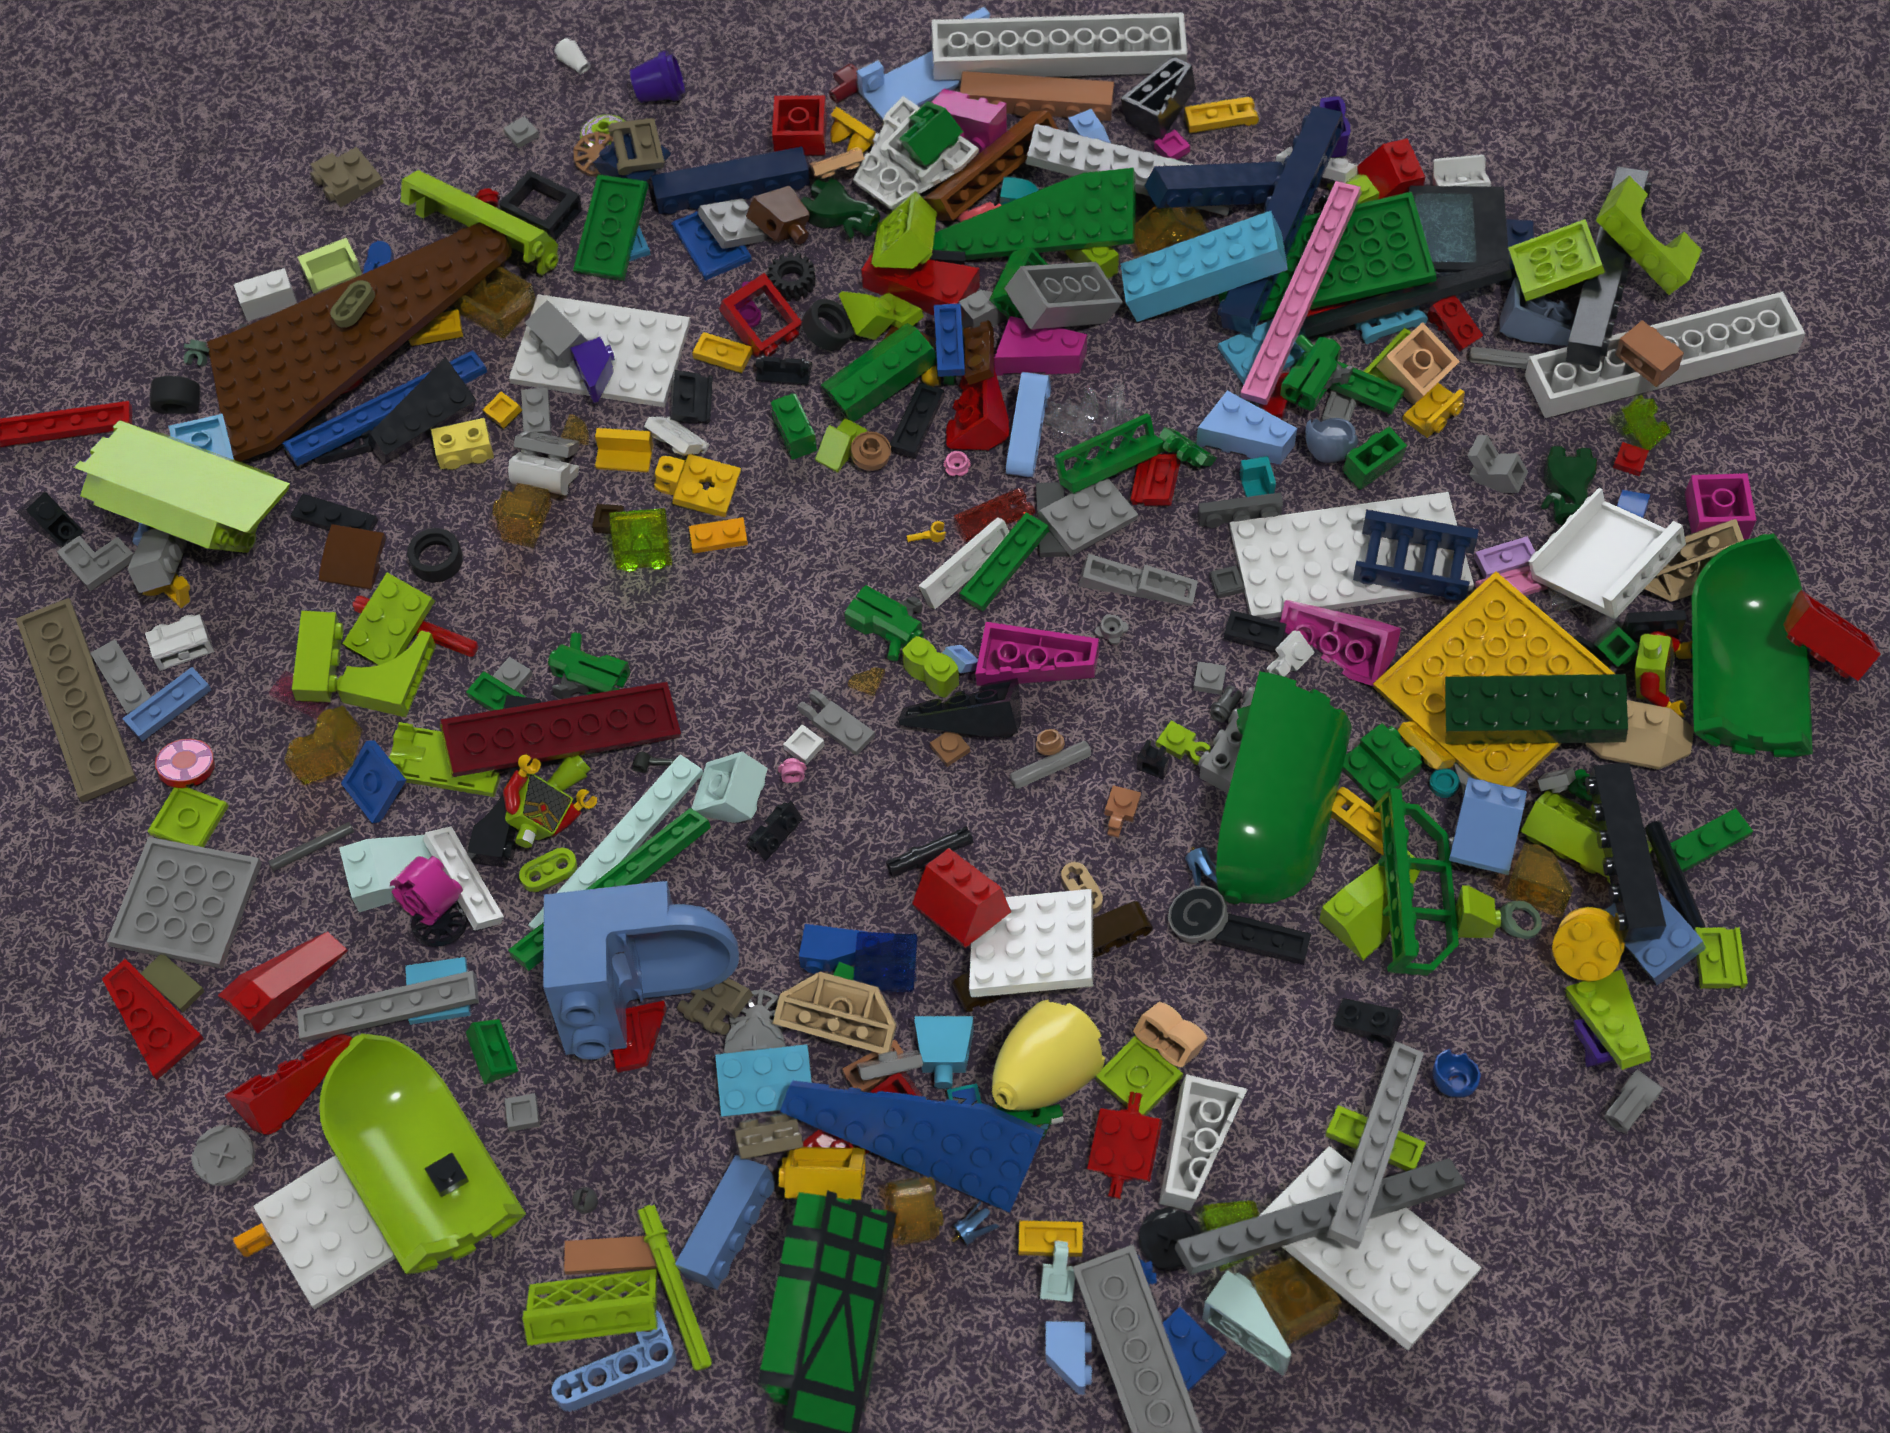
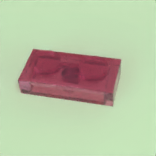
M285 670L269 690L270 696L317 720L330 702L296 701L292 691L294 674Z

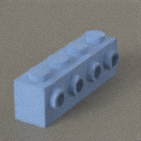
M735 1155L675 1263L685 1278L717 1290L722 1280L728 1276L733 1259L742 1250L745 1237L751 1226L757 1222L764 1202L774 1191L776 1179L767 1166L746 1158L741 1159L740 1156Z

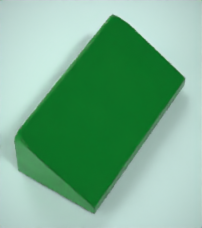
M500 1019L472 1022L466 1031V1036L484 1085L517 1073L519 1070Z

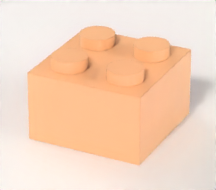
M1422 322L1376 367L1392 384L1404 388L1403 396L1414 405L1460 361Z

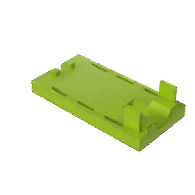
M398 723V728L393 736L392 751L388 757L406 778L407 783L495 797L501 778L497 770L452 777L442 732L417 728L413 724Z

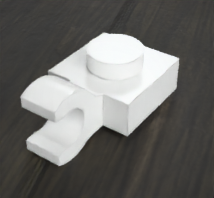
M1292 631L1275 649L1279 657L1267 667L1269 673L1285 677L1290 670L1297 671L1315 652L1300 631Z

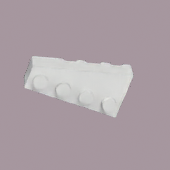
M1186 1074L1179 1090L1159 1204L1190 1211L1245 1096L1246 1088Z

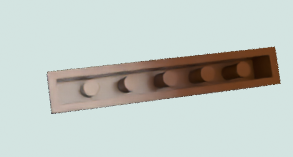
M1031 111L974 157L961 171L953 174L926 196L924 200L937 212L936 220L953 221L1001 182L1004 177H1007L1027 159L1035 124L1059 130L1050 112Z

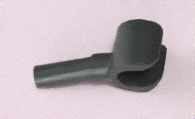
M639 752L635 755L632 769L636 772L647 773L649 765L670 766L674 759L651 757L648 753Z

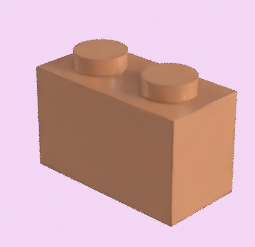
M1642 320L1620 338L1615 355L1655 387H1658L1679 369L1684 352L1676 344L1671 343L1659 334L1654 327H1650Z

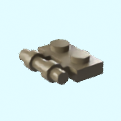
M727 978L711 988L690 991V994L694 996L689 1003L684 1000L680 1001L677 1010L683 1013L684 1017L691 1022L698 1021L703 1024L706 1030L725 1035L728 1033L730 1026L723 1022V1018L727 1014L736 1019L753 996V993L749 988ZM706 1004L713 1007L710 1013L703 1011Z

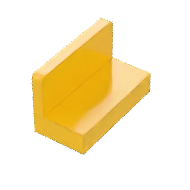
M596 429L595 439L598 447L595 463L596 469L633 472L649 471L653 451L650 431Z

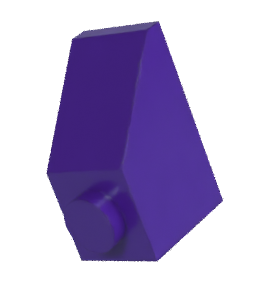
M601 336L571 347L574 364L593 403L600 400L614 373L612 361L615 360L614 353L610 345L605 346Z

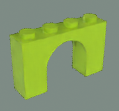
M1628 176L1609 192L1596 221L1670 295L1689 281L1702 249L1685 232L1666 246L1655 239L1647 229L1641 215V208L1648 194L1631 176Z

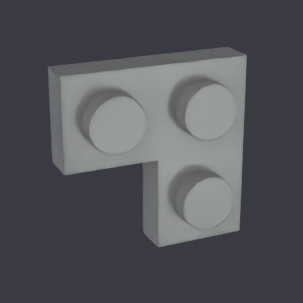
M79 535L56 551L59 557L89 591H92L129 565L134 555L119 537H116L94 552Z

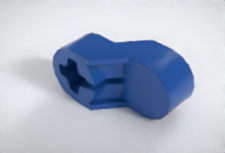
M376 241L370 245L363 274L394 260V252L389 244L384 241Z

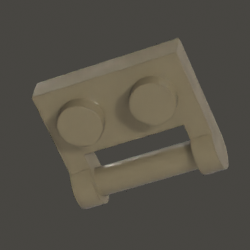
M654 118L615 122L608 126L609 135L613 137L618 158L617 169L620 175H628L633 171L664 168V158ZM630 133L635 159L628 160L623 134Z

